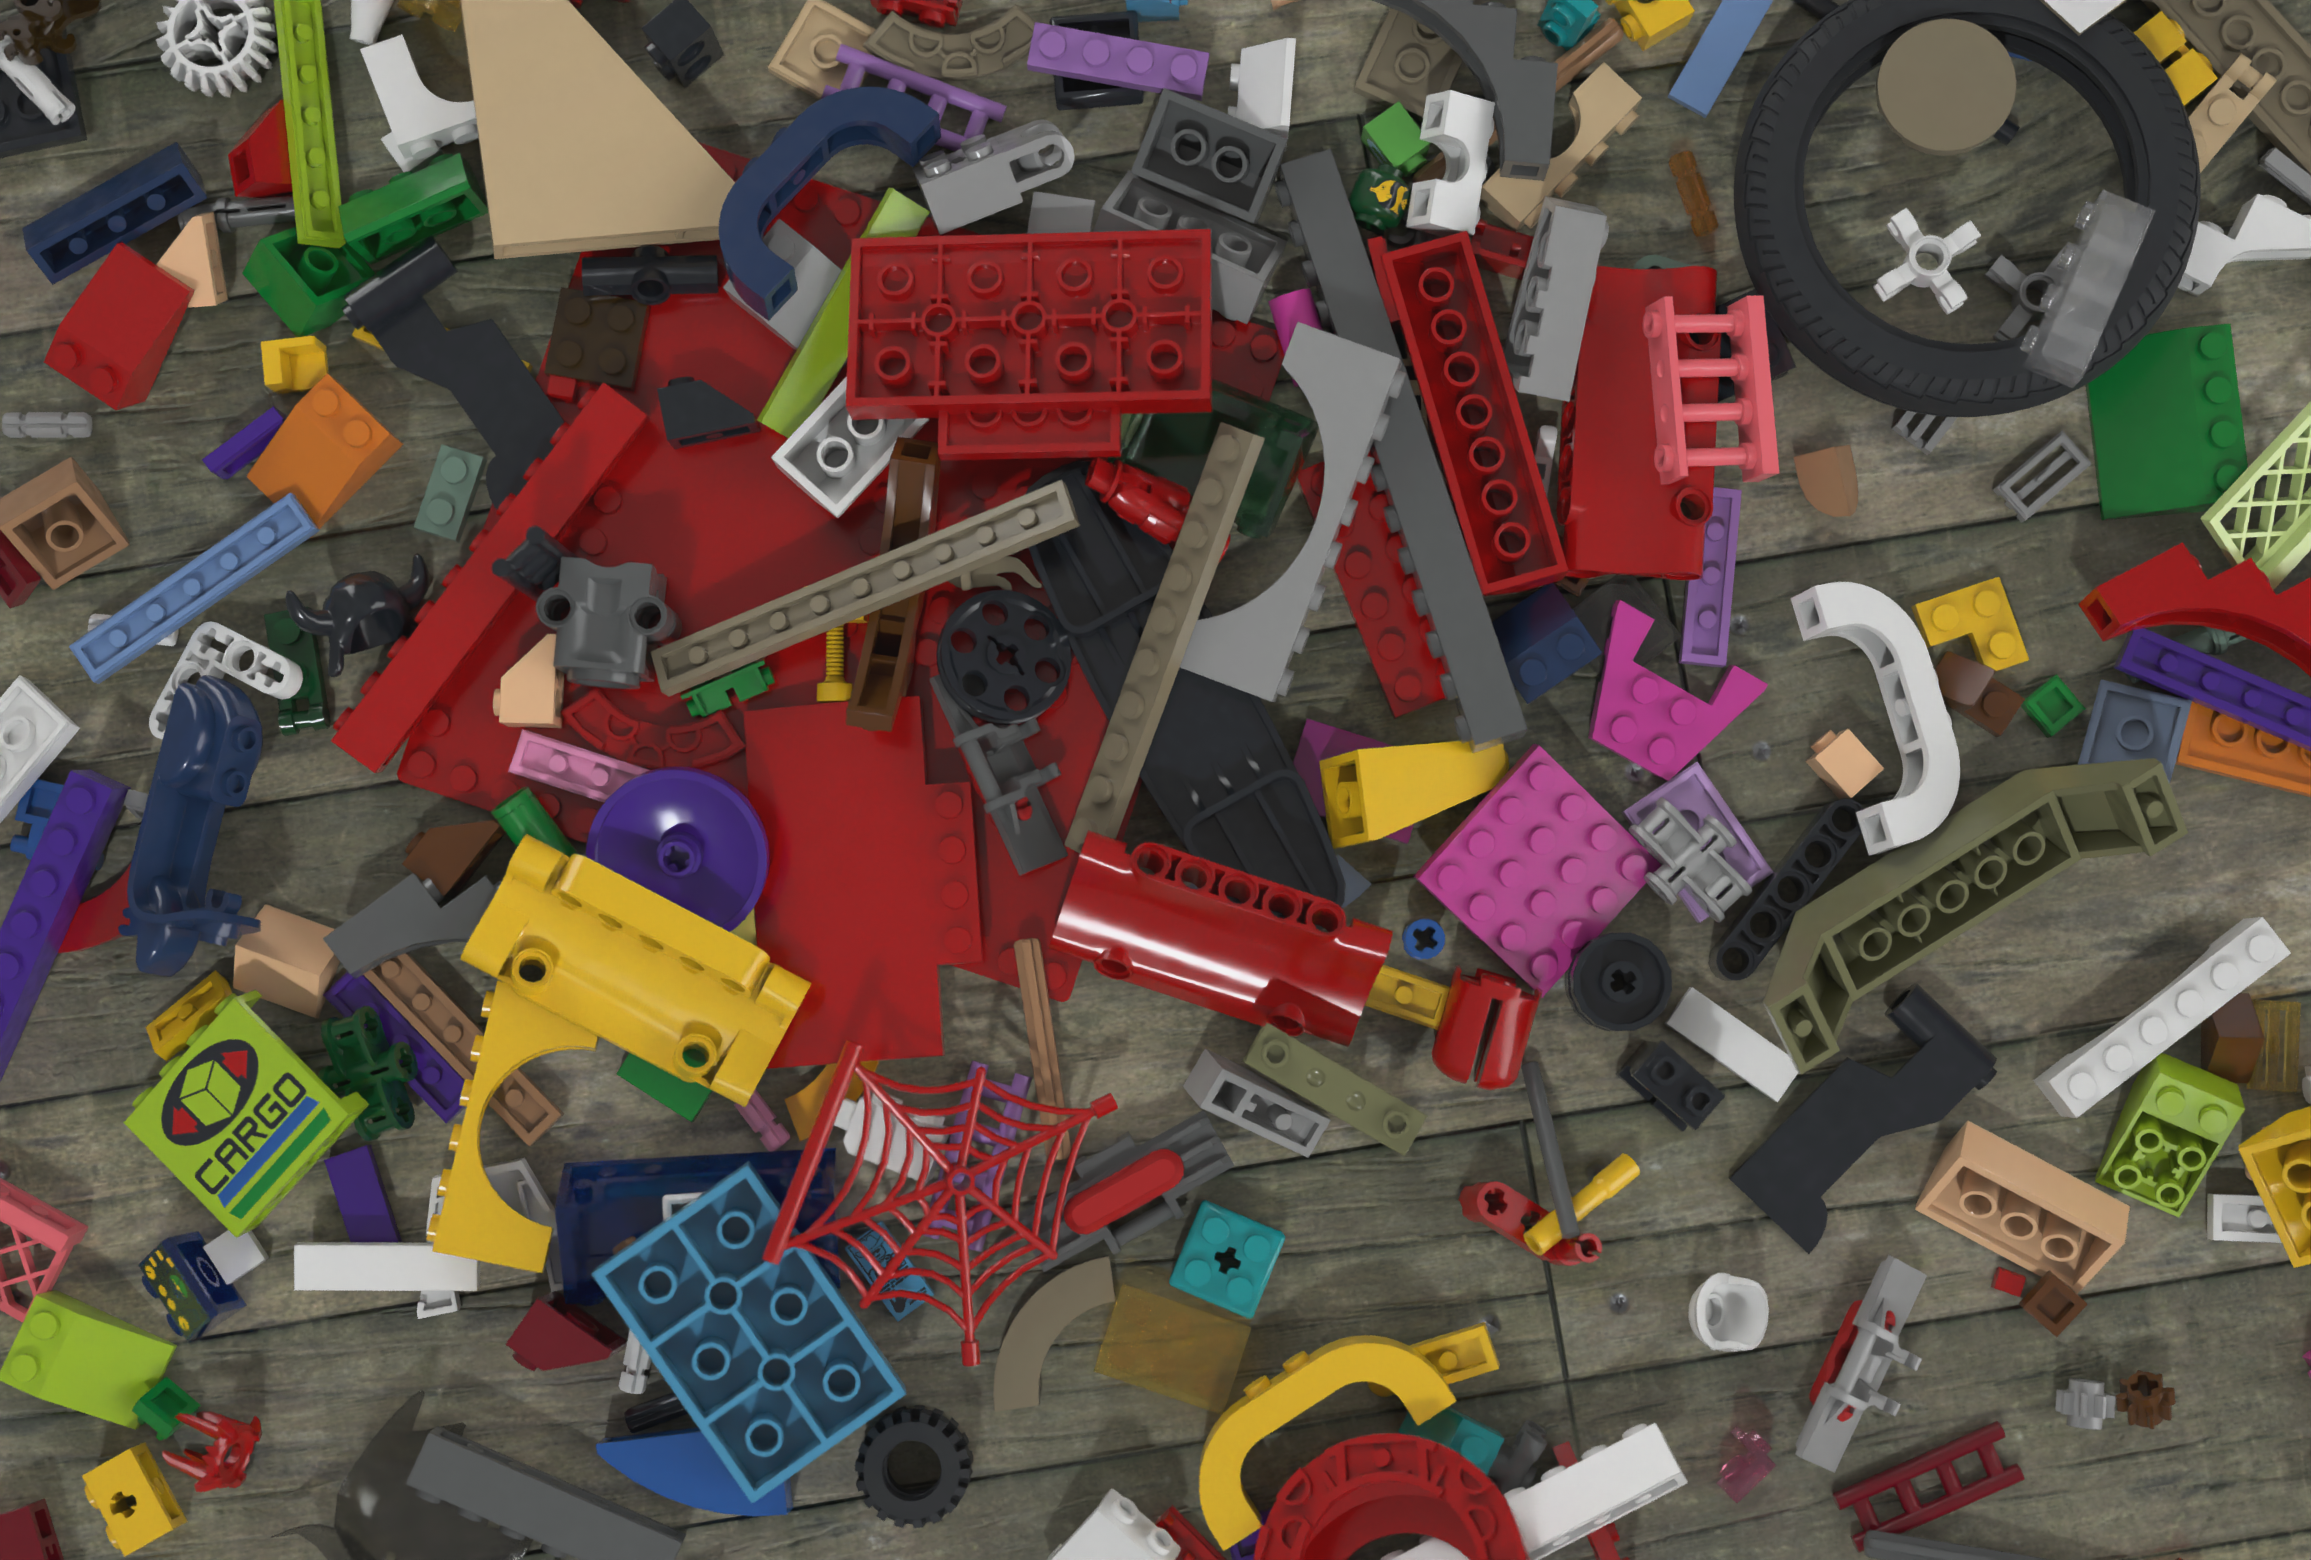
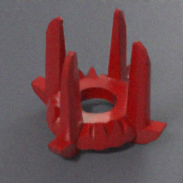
M211 1411L198 1412L196 1417L187 1413H178L175 1416L177 1420L216 1440L213 1442L214 1446L205 1447L210 1454L203 1455L185 1448L182 1452L190 1459L164 1450L162 1451V1457L166 1463L199 1480L194 1484L196 1492H206L216 1488H227L228 1486L230 1488L241 1486L247 1478V1474L244 1472L246 1471L247 1464L250 1462V1455L254 1451V1444L256 1441L259 1442L262 1436L258 1417L254 1416L251 1423L247 1424ZM232 1446L231 1453L227 1460L224 1462L225 1455L229 1448Z

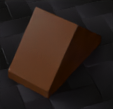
M2239 993L2201 1022L2200 1069L2233 1083H2249L2265 1040L2249 993Z

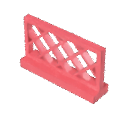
M0 1178V1221L11 1227L16 1244L0 1248V1255L18 1250L26 1273L8 1279L0 1257V1310L23 1323L29 1308L27 1309L15 1302L10 1285L28 1280L33 1300L37 1294L52 1291L74 1245L82 1241L88 1226ZM38 1243L56 1252L50 1266L41 1270H36L29 1246ZM45 1275L42 1282H40L39 1276Z

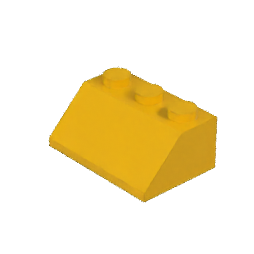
M2310 1106L2285 1114L2238 1146L2242 1159L2294 1268L2311 1264Z

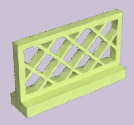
M2311 401L2200 518L2232 567L2252 558L2258 569L2263 571L2268 577L2273 590L2311 551V486L2303 494L2306 473H2311V465H2308L2311 450ZM2293 443H2298L2294 466H2283L2286 450ZM2282 474H2292L2288 497H2278ZM2263 475H2268L2264 498H2253L2255 483ZM2276 505H2287L2285 514L2273 526ZM2252 506H2262L2258 529H2247ZM2232 507H2237L2234 530H2225L2220 520ZM2257 537L2255 546L2243 557L2246 538Z

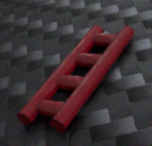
M1995 1421L1832 1493L1833 1500L1839 1510L1853 1506L1863 1531L1850 1536L1857 1552L1864 1551L1863 1541L1866 1532L1869 1530L1903 1534L2025 1480L2019 1465L2015 1463L2004 1468L1993 1443L2006 1438L2000 1423ZM1977 1451L1987 1476L1962 1486L1951 1461ZM1935 1469L1946 1494L1921 1505L1910 1479ZM1894 1487L1904 1513L1880 1523L1869 1498Z

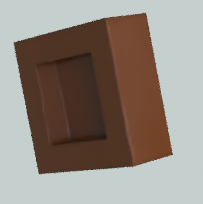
M2050 1270L2019 1302L2024 1310L2056 1337L2088 1305L2083 1298Z

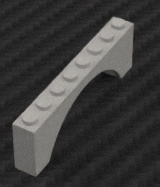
M1297 322L1282 366L1304 392L1313 409L1321 434L1325 464L1324 487L1315 524L1297 558L1271 587L1239 608L1222 615L1197 620L1180 668L1271 702H1276L1278 694L1286 697L1295 671L1288 669L1294 652L1302 654L1311 631L1310 628L1304 627L1310 610L1316 612L1319 610L1327 586L1320 584L1325 568L1334 569L1343 544L1336 542L1341 525L1350 526L1358 506V501L1352 499L1358 482L1366 484L1374 463V458L1368 456L1374 439L1382 441L1390 420V415L1384 414L1390 396L1398 398L1405 381L1406 373L1400 371L1402 365L1400 358Z

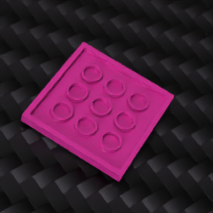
M1533 744L1413 877L1531 990L1535 992L1536 987L1543 990L1541 996L1543 998L1570 968L1574 955L1588 941L1600 935L1646 884L1644 876L1648 872L1654 873L1661 864L1540 745Z

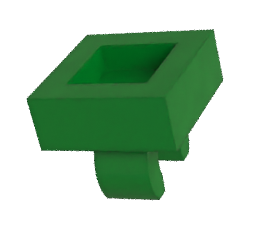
M166 1376L138 1399L132 1411L138 1416V1423L141 1426L147 1423L158 1432L156 1438L161 1441L164 1438H169L185 1424L175 1418L178 1413H187L194 1416L201 1405Z

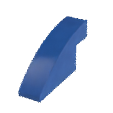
M699 1427L607 1437L596 1444L597 1454L634 1482L663 1497L691 1507L722 1514L745 1516L788 1515L793 1508L790 1477L752 1504Z

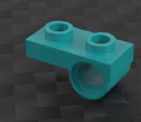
M1548 0L1537 25L1542 29L1543 35L1550 43L1555 46H1562L1568 51L1591 31L1600 19L1601 14L1597 11L1598 5L1592 0Z

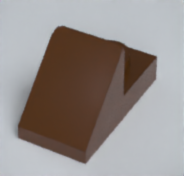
M1949 651L1944 653L1935 667L1944 704L1995 737L2002 736L2025 698L1992 678L1996 672L1993 668Z

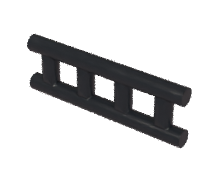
M531 526L526 531V540L507 559L500 558L495 560L492 564V571L496 576L537 602L539 596L544 591L553 588L559 582L561 557H579L539 526Z

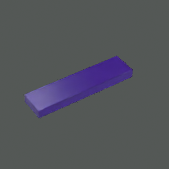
M347 971L323 995L343 1017L353 1015L362 1006H370L377 1012L381 1020L389 1047L397 1042H405L412 1048L417 1059L418 1072L415 1079L407 1083L445 1123H450L466 1108L459 1105L465 1080L364 975L356 979Z

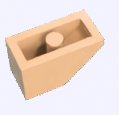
M205 212L191 218L156 264L195 290L187 308L216 306L228 300L214 212Z
M547 634L501 677L500 689H495L493 696V711L495 716H499V723L508 727L562 728L563 715L560 711L563 710L564 672L553 667L556 634Z

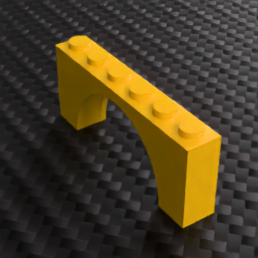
M497 981L495 992L487 990L481 1011V1017L488 1018L484 1036L476 1034L470 1061L477 1062L474 1079H465L459 1105L467 1108L463 1124L455 1123L453 1126L448 1150L456 1152L452 1170L443 1169L437 1195L443 1196L445 1199L441 1215L432 1214L426 1241L434 1242L433 1252L544 1274L554 1228L541 1225L518 1214L496 1192L488 1179L481 1157L480 1132L482 1120L492 1096L503 1081L516 1069L537 1057L557 1051L587 1050L596 1052L599 1036L519 996L514 992L512 986Z

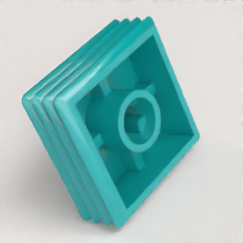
M1203 1200L1170 1276L1169 1283L1172 1287L1251 1319L1255 1314L1281 1251L1285 1235L1281 1231ZM1228 1247H1232L1235 1249V1258L1240 1261L1238 1266H1229L1227 1271L1220 1270V1261L1214 1258L1217 1251L1225 1253Z

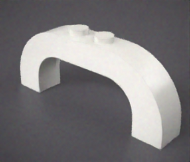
M1832 582L1813 586L1791 598L1803 641L1825 636H1839L1852 641L1864 651L1873 665L1902 759L1903 778L1900 789L1895 797L1890 801L1881 802L1856 812L1868 855L1870 856L1917 841L1933 832L1944 821L1954 804L1960 781L1959 751L1952 729L1951 717L1946 710L1938 684V675L1933 668L1926 644L1918 628L1907 613L1888 596L1862 584Z

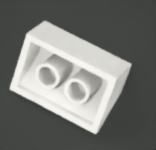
M847 376L771 457L779 470L836 518H839L890 463V457L897 437L912 439L929 421V418L852 420L846 408Z

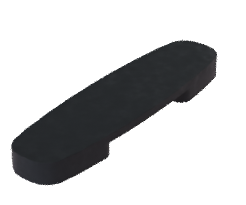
M1078 460L1062 465L1042 476L1028 488L1026 494L1062 480L1068 488L1080 526L1030 546L1028 549L1056 617L1067 634L1070 647L1110 723L1173 550L1169 544L1164 545L1148 533L1143 532L1137 524H1131L1124 518H1120L1117 512L1108 505V501L1106 503L1100 500V493L1085 485L1088 469L1092 461ZM1203 603L1197 620L1213 617L1205 603ZM1179 667L1139 776L1187 852L1191 855L1330 900L1342 907L1345 900L1346 883L1332 843L1307 786L1298 774L1260 698ZM1226 896L1230 901L1241 904L1237 898ZM1270 910L1273 915L1285 918L1280 912ZM1314 925L1318 930L1324 928L1320 925Z

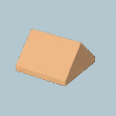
M265 904L255 917V919L261 921V931L242 935L235 944L233 988L245 993L257 990L264 1000L313 1018H319L326 1000L323 995L330 989L340 963L339 959L323 940L324 937L335 929Z

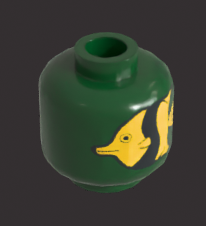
M1379 164L1378 169L1368 168L1358 174L1348 198L1358 226L1378 234H1383L1386 229H1393L1399 226L1411 198L1410 186L1402 180L1404 173L1391 165Z

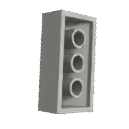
M1128 170L1101 208L1093 232L1211 229L1212 309L1218 311L1227 319L1238 320L1248 324L1265 293L1288 241L1179 192L1135 175Z

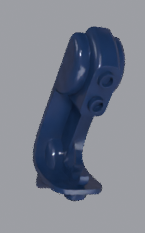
M209 675L200 677L196 685L182 683L175 691L130 866L127 886L129 907L122 911L123 916L130 919V924L120 925L118 930L121 935L137 937L136 964L137 968L143 973L166 977L174 976L192 957L199 940L227 946L229 938L238 939L239 935L261 931L260 920L236 915L241 907L242 895L212 888L209 889L206 895L211 861L226 805L240 807L245 802L251 778L257 768L263 746L262 725L250 698L234 684Z

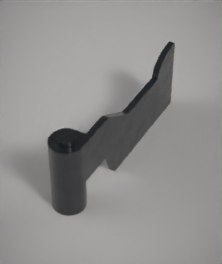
M430 235L345 294L344 298L348 304L342 307V310L357 330L365 326L374 335L390 360L398 368L452 392L496 455L488 465L486 485L489 497L497 510L510 493L516 496L520 493L527 483L523 479V475L536 458L540 457L542 460H545L555 447L550 443L551 438L565 421L493 319L449 331L444 328L423 296L452 277L458 270L440 244Z
M1917 983L1909 986L1894 1000L1886 1010L1885 1016L1920 1049L1892 1077L1847 1057L1729 1177L1741 1191L1808 1254L1812 1252L1820 1241L1827 1224V1208L1821 1196L1877 1139L1889 1134L1939 1122L1974 1087L1977 1090L1982 1089L1997 1073V1070L1993 1068L1997 1058Z

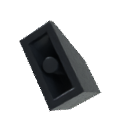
M679 377L668 381V387L657 389L667 441L674 449L761 432L760 424L753 413L702 380L695 381L693 377Z

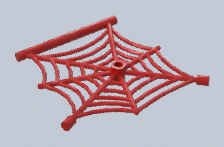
M847 1040L762 1259L779 1265L784 1251L797 1247L830 1260L844 1271L857 1287L862 1296L859 1302V1306L862 1309L868 1308L872 1301L897 1297L925 1301L947 1313L964 1331L965 1340L961 1341L962 1365H979L981 1363L979 1340L975 1339L974 1335L976 1328L991 1304L1014 1280L1047 1259H1057L1058 1253L1056 1248L1068 1183L1079 1148L1091 1118L1095 1116L1099 1119L1117 1110V1103L1111 1093L1090 1102L1091 1107L1060 1108L1034 1103L1011 1094L986 1079V1069L984 1067L977 1068L975 1078L939 1087H920L903 1084L864 1068L859 1063L864 1046ZM855 1072L862 1080L864 1097L862 1138L855 1163L842 1189L826 1211L805 1232L790 1237ZM880 1084L898 1091L917 1094H942L972 1086L973 1088L970 1102L948 1108L920 1109L897 1104ZM983 1086L1003 1099L1028 1109L1073 1116L1055 1125L1024 1123L1003 1116L980 1102ZM872 1091L882 1102L885 1124V1137L880 1165L868 1191L852 1213L824 1224L849 1192L862 1166L870 1136ZM968 1110L964 1124L946 1128L919 1127L907 1115L912 1114L922 1117L947 1116ZM978 1110L998 1122L1021 1130L1039 1131V1133L1019 1143L1007 1139L976 1122ZM892 1113L906 1128V1157L898 1182L884 1201L864 1209L875 1194L888 1165L893 1135ZM1081 1123L1060 1184L1050 1244L1048 1245L1038 1235L1043 1202L1051 1170L1066 1130ZM976 1130L987 1138L1009 1148L994 1156L981 1152L971 1146L973 1132ZM963 1132L961 1143L931 1142L925 1135H949ZM1056 1136L1045 1164L1037 1194L1031 1231L1018 1221L1022 1183L1032 1147ZM915 1138L923 1147L922 1170L915 1189L896 1197L905 1184L914 1157ZM940 1150L959 1151L957 1162L951 1163ZM1023 1152L1016 1176L1012 1211L1010 1214L999 1205L1000 1181L1008 1160ZM969 1154L984 1160L970 1168L966 1167ZM931 1156L943 1169L942 1180L924 1186L929 1173ZM999 1164L993 1179L991 1199L975 1186L974 1176ZM964 1173V1180L960 1184H952L956 1174ZM943 1190L933 1205L929 1207L924 1197ZM969 1193L980 1204L966 1211L965 1195ZM955 1194L956 1216L947 1212L939 1213L951 1196ZM917 1200L922 1207L924 1217L915 1227L897 1207ZM988 1209L1001 1219L982 1227L968 1237L967 1221L976 1213ZM888 1211L905 1226L910 1235L903 1245L899 1247L891 1235L870 1218ZM933 1220H946L957 1225V1234L945 1228L929 1226ZM862 1221L884 1239L895 1255L887 1266L883 1268L862 1243L841 1229ZM1005 1226H1010L1017 1232L992 1245L969 1261L968 1246L985 1234ZM832 1233L856 1248L879 1276L867 1291L853 1269L838 1256L806 1242ZM922 1235H942L958 1243L959 1261L938 1250L913 1247ZM1024 1238L1029 1242V1244L1008 1253L994 1263L971 1285L970 1270L983 1260ZM1034 1249L1042 1252L1041 1255L1021 1265L1005 1278L984 1301L973 1319L972 1295L993 1273L1011 1260ZM919 1255L937 1258L960 1271L961 1288L950 1278L934 1270L914 1267L901 1270L896 1269L906 1256ZM908 1275L931 1277L949 1286L962 1298L963 1319L950 1306L925 1293L907 1290L879 1292L889 1279Z

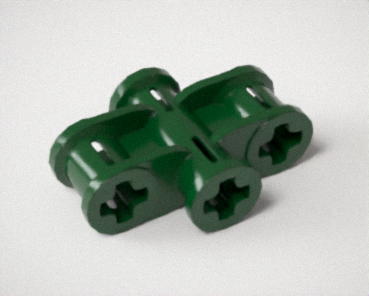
M362 1006L353 1015L341 1019L338 1017L325 1019L321 1026V1037L332 1065L323 1067L319 1071L318 1077L339 1099L357 1091L369 1103L364 1111L354 1120L358 1134L366 1141H373L378 1139L383 1132L395 1128L400 1131L411 1128L414 1124L415 1112L403 1082L414 1080L417 1076L418 1063L412 1048L405 1042H397L389 1047L381 1020L377 1012L370 1006ZM340 1034L341 1039H337L336 1036ZM337 1083L338 1087L334 1088L333 1084Z

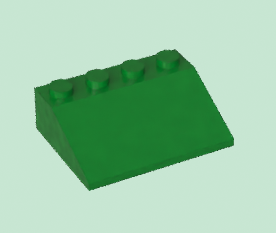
M2231 324L2187 327L2147 334L2123 359L2098 378L2086 384L2101 521L2208 511L2248 468Z

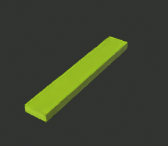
M274 0L298 244L340 248L346 244V240L343 235L338 206L342 205L322 3L321 0Z
M888 188L860 238L916 237L930 211L895 189ZM851 255L757 421L787 438H790L822 403L847 359Z

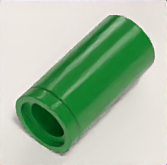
M528 786L523 787L506 798L491 811V814L497 819V822L516 847H518L524 836L528 834L569 857L572 854H578Z

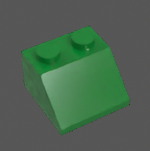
M296 227L260 239L242 274L296 337H304L332 326L345 315L342 307L348 303L344 295L373 276L375 272L347 242L340 248L298 244Z

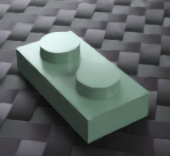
M441 444L414 528L460 543L487 460L482 456Z

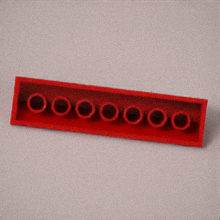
M1468 232L1456 233L1381 254L1380 257L1459 525L1482 595L1489 596L1521 592L1561 581L1569 571Z

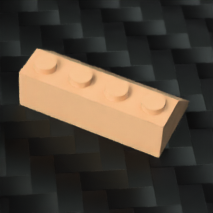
M1967 1120L1944 1148L1916 1203L1915 1210L2040 1277H2043L2050 1270L2078 1294L2125 1244L2130 1206Z

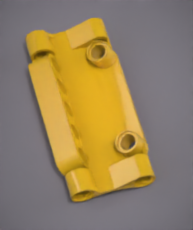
M528 834L524 836L514 852L502 883L460 957V960L512 986L514 992L519 996L680 1078L682 1081L689 1083L697 1082L743 1107H746L812 984L786 969L769 962L770 957L767 953L748 941L585 856L572 854L569 857ZM526 965H535L542 969L544 977L537 982H528L521 978L519 971ZM688 1049L699 1050L705 1056L706 1064L701 1067H691L683 1060L682 1053Z

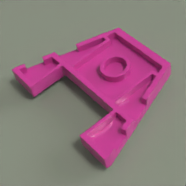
M1616 600L1612 607L1611 617H1613L1609 639H1606L1604 649L1606 657L1601 682H1598L1588 738L1656 777L1669 781L1761 695L1768 684L1735 665H1729L1707 704L1633 661L1655 619L1621 600Z

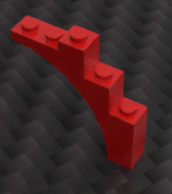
M2182 542L2095 587L2078 604L2103 642L2136 629L2160 625H2200L2232 632L2265 645L2299 666L2311 677V577L2276 595L2270 586L2268 577L2263 571L2258 569L2252 558L2208 580L2202 572L2198 559L2190 554Z

